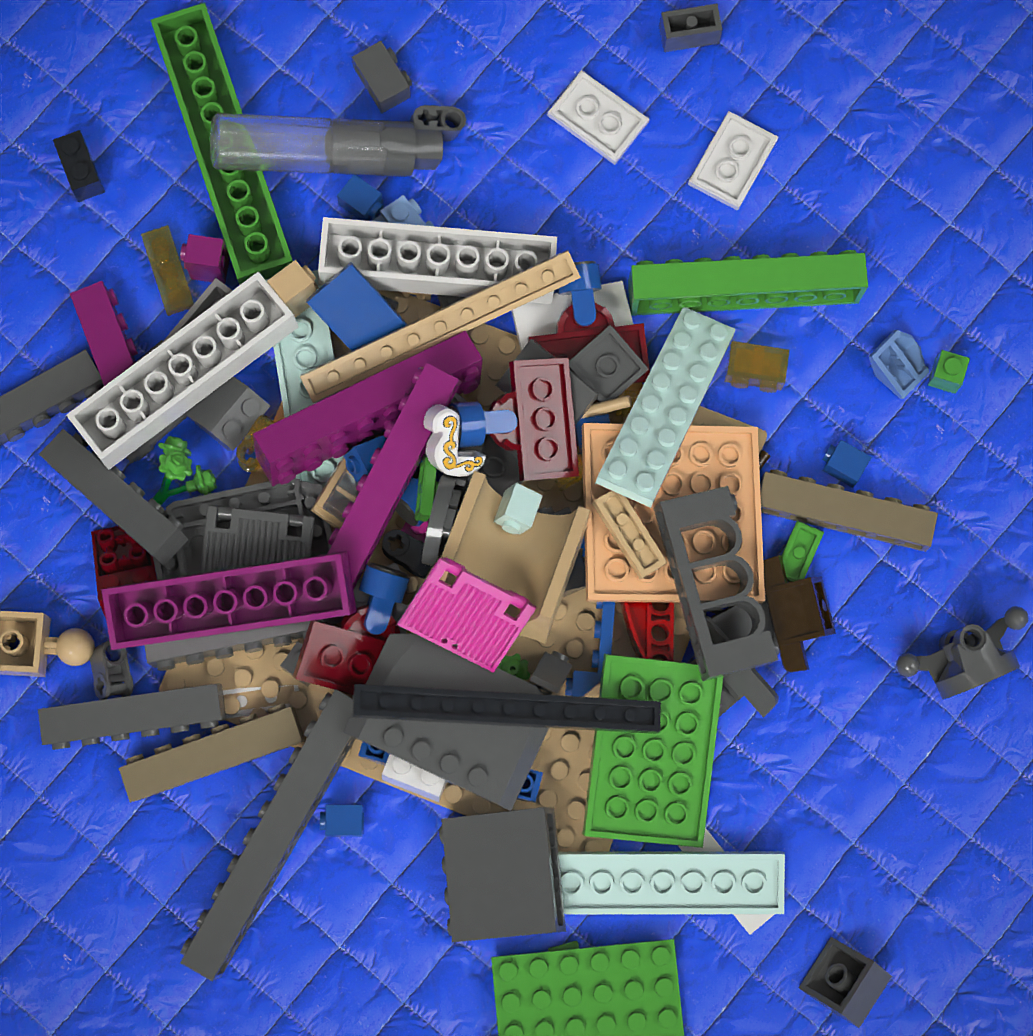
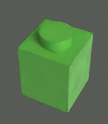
M941 350L934 360L928 386L955 394L963 385L970 358Z

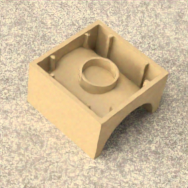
M474 471L441 557H447L465 566L467 571L504 590H512L528 598L531 604L537 608L519 635L546 644L584 539L590 510L578 506L576 511L566 515H550L537 512L530 529L520 535L507 533L502 529V526L494 523L502 496L489 485L486 474ZM445 571L440 580L452 586L456 576ZM509 604L504 613L516 618L521 610Z

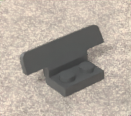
M705 615L713 645L730 641L709 616ZM696 658L690 663L697 664ZM755 668L723 676L719 717L745 696L764 718L778 704L779 697Z

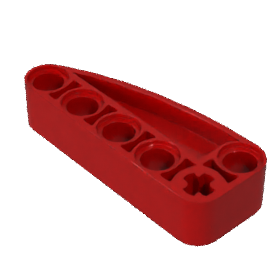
M620 602L626 629L637 657L652 659L654 656H659L663 660L674 661V603L665 602V611L659 612L652 607L651 602ZM653 627H661L665 631L666 637L664 641H656L652 637L651 630Z

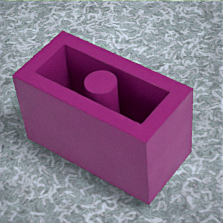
M189 234L187 243L182 244L180 259L184 261V268L187 269L191 279L213 282L217 278L225 284L230 256L224 239Z

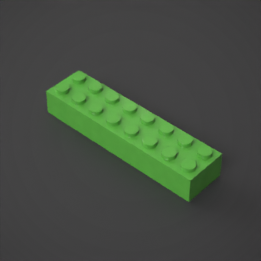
M845 250L835 255H828L827 252L823 251L811 253L810 256L787 253L778 258H770L769 255L764 254L753 256L752 259L729 256L721 261H712L711 258H698L694 262L671 259L667 260L664 264L640 261L636 265L631 266L628 280L631 316L680 313L682 308H688L695 312L859 304L868 288L865 253H857L855 250Z

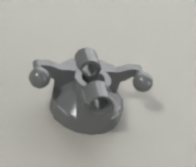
M1014 606L1007 610L1005 617L996 620L986 631L979 625L971 624L958 630L947 632L939 640V651L928 656H915L910 653L899 656L896 662L897 671L905 677H912L918 671H929L943 700L990 682L1020 667L1014 651L1003 650L1000 639L1004 636L1008 627L1014 630L1024 628L1028 623V613L1023 608ZM954 636L953 643H949L950 638Z

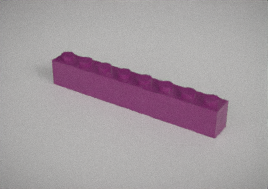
M426 363L424 368L419 367L412 379V383L415 386L411 394L408 395L406 393L398 406V410L401 413L397 421L392 420L384 433V437L387 440L383 448L378 447L370 460L373 467L369 475L364 474L356 487V490L359 491L354 502L350 501L342 514V517L345 518L340 529L336 528L328 541V544L332 545L328 554L347 551L353 591L426 452L427 441L433 433L424 427L426 412L429 408L438 404L448 407L462 383L456 377L429 363Z

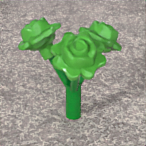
M169 436L165 443H158L159 448L163 449L165 454L160 455L158 458L160 462L159 471L165 474L161 488L152 499L160 506L168 497L185 491L189 493L198 491L201 494L207 495L217 488L216 478L210 469L203 470L200 465H196V473L193 480L185 482L186 485L169 490L172 480L184 481L186 476H191L193 473L191 469L192 460L187 458L192 454L187 449L188 442L183 441L179 437Z

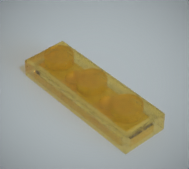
M169 226L142 233L141 237L167 315L190 309L194 305V301Z

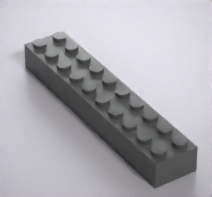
M336 689L333 694L327 693L319 706V709L322 710L320 717L317 721L312 719L305 730L304 736L308 737L302 748L298 746L295 748L288 761L292 764L287 774L282 773L273 787V790L277 791L274 798L270 802L267 800L258 814L261 821L257 828L251 827L242 842V844L246 845L244 851L239 856L235 855L230 862L227 871L231 874L226 882H220L211 897L215 900L211 909L209 908L208 911L204 910L196 923V926L199 927L197 934L192 938L189 937L180 951V954L184 955L180 962L181 964L211 981L221 978L356 739L343 733L353 711V699Z

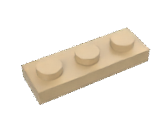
M611 490L592 502V505L640 580L667 563L625 496Z

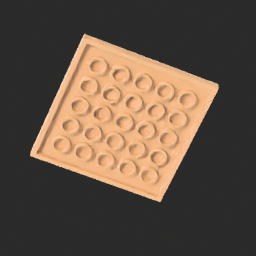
M583 423L584 508L590 510L584 534L586 602L680 603L654 507L661 501L728 486L730 494L733 493L736 498L737 510L735 511L736 515L732 519L738 524L742 534V543L735 555L742 557L753 571L754 583L747 596L754 598L758 603L765 602L758 427L690 425L651 508L626 497L667 561L664 566L640 580L592 505L594 500L611 491L595 482L624 424ZM705 526L681 532L689 563L727 553L729 546L728 538L720 528ZM716 566L692 572L701 603L735 596L739 591L740 579L737 573L727 566Z

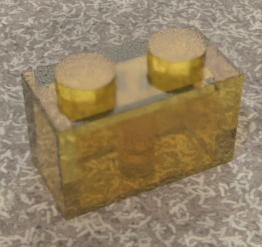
M732 341L728 351L724 382L731 383V386L735 388L760 387V391L775 393L777 390H782L786 380L790 350Z

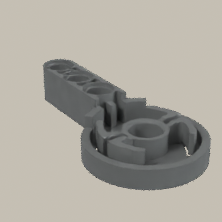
M484 443L480 447L458 448V451L473 450L482 453ZM443 473L441 476L427 527L422 564L434 566L438 559L441 558L459 512L457 509H460L473 474L457 477Z

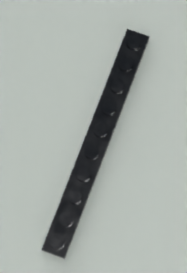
M355 684L353 688L352 717L658 734L661 732V701Z

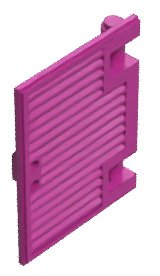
M441 557L434 565L397 625L494 673L537 607L531 604L528 598L512 590H504L467 571L465 566L447 557ZM445 571L456 576L452 586L440 580ZM509 604L520 608L521 611L516 618L504 613Z

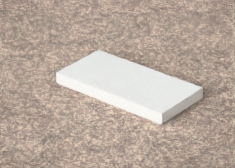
M623 281L602 284L601 290L593 292L595 303L607 308L613 317L615 326L633 324ZM554 293L551 304L528 302L511 310L521 351L528 343V337L556 334L557 322L561 314L572 305L571 295H558V293Z

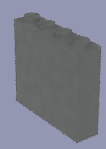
M540 807L441 819L442 826L439 829V837L444 845L442 869L447 879L444 896L446 904L449 905L450 918L447 921V930L452 937V942L566 931L554 808Z

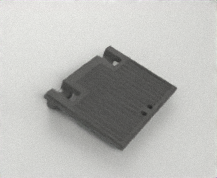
M207 505L200 573L310 557L314 517ZM217 518L231 519L230 529L216 527ZM288 526L302 527L301 537L287 535Z

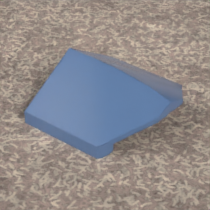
M894 330L869 355L875 377L900 399H904L929 373L928 367L925 366L920 346L912 335L899 330Z

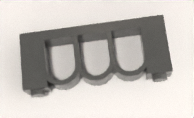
M728 486L661 501L654 507L656 520L702 682L770 665L778 660L777 655H779V646L776 639L772 638L770 631L763 632L766 620L762 606L754 598L747 596L754 583L753 571L742 557L735 555L740 549L742 534L738 524L732 519L736 515L737 501L734 494H730ZM705 526H715L726 534L729 545L726 554L689 563L681 532ZM716 566H727L737 573L740 579V588L737 595L701 604L692 572ZM729 606L743 608L751 618L752 627L748 636L713 645L704 613Z

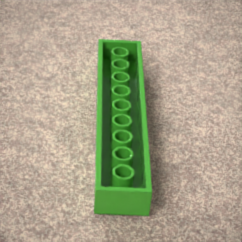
M201 3L151 19L150 21L239 285L257 272L265 280L270 279L292 263L293 260L206 5Z

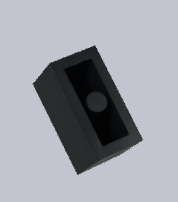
M78 130L54 139V145L77 201L81 202L105 193L81 131Z

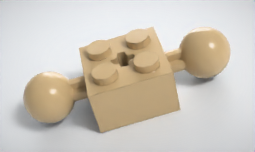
M0 611V675L46 677L48 655H57L63 663L69 666H81L91 659L95 649L94 640L87 631L80 628L68 629L59 637H49L51 618L45 613ZM17 638L20 644L16 649L10 647V643L16 642Z

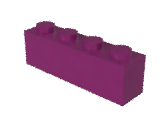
M99 281L70 293L105 386L136 363L134 355H137L138 351L133 339H127L124 332L129 328L123 314H118L115 306L119 304L113 288L108 290L103 281Z

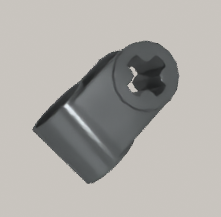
M110 640L96 646L89 661L91 663L94 691L97 698L104 700L112 695L130 696L133 691V679L130 674L126 648L111 650ZM105 650L110 654L111 661L106 657Z

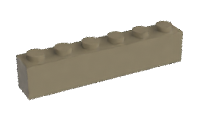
M770 470V473L765 472L761 478V513L793 521L798 520L802 523L926 552L932 545L938 513L930 511L931 508L922 504H914L913 507L903 505L902 501L897 498L885 497L882 500L874 498L872 493L857 490L856 493L844 491L845 487L838 484L830 483L827 486L816 484V480L812 478L799 477V479L787 477V473L779 470Z
M285 703L269 708V715L258 718L255 713L239 719L240 725L229 728L227 723L212 728V735L201 738L200 734L184 738L182 739L184 745L172 748V745L168 744L154 749L155 755L144 759L143 754L126 759L127 765L119 767V771L129 801L136 802L305 742L306 740L295 708H286Z

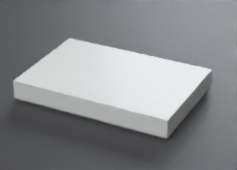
M582 70L547 114L548 117L614 165L649 123V118Z
M728 111L692 174L688 185L738 211L775 146L778 136Z

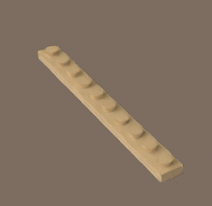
M566 250L300 375V378L312 402L315 403L463 331L471 330L581 277L569 251Z

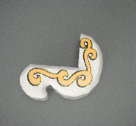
M434 405L428 409L424 417V427L433 432L426 446L429 462L446 475L462 477L473 474L474 471L483 466L486 455L473 450L458 451L460 416L454 410L444 405Z

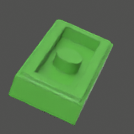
M425 457L420 463L415 508L416 521L423 522L430 518L433 499L439 485V481H435L437 469L429 462L428 457Z
M798 520L781 555L788 582L805 578L824 534L823 531Z

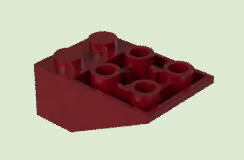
M119 526L91 531L98 601L105 618L102 589L157 580L153 556Z

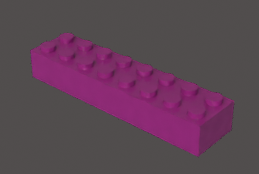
M463 331L253 433L256 459L272 487L279 483L282 485L287 484L297 474L305 470L313 471L320 467L324 461L332 457L339 458L345 455L350 448L370 441L376 435L385 432L392 420L397 421L401 413L398 410V406L406 393L408 395L411 394L415 386L412 383V379L419 367L424 368L426 363H429L462 381L456 393L469 394L480 385L483 359L466 331Z
M347 551L102 589L111 650L351 615L357 611Z

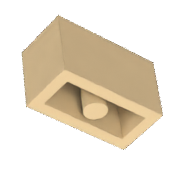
M296 260L267 281L294 314L295 318L310 307L306 299L319 289L314 281L316 277L306 265L301 267Z

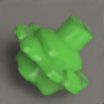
M514 654L513 656L505 655L497 667L522 680H528L531 676L528 671V661L521 660L519 654Z

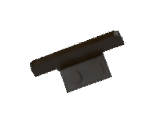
M778 555L764 560L763 563L765 597L775 638L779 646L782 666L787 672L809 670L803 641L836 634L822 576L788 583L782 557Z

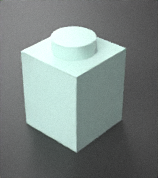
M518 483L513 484L504 491L494 523L502 526V529L507 533L522 534L532 527L543 495Z

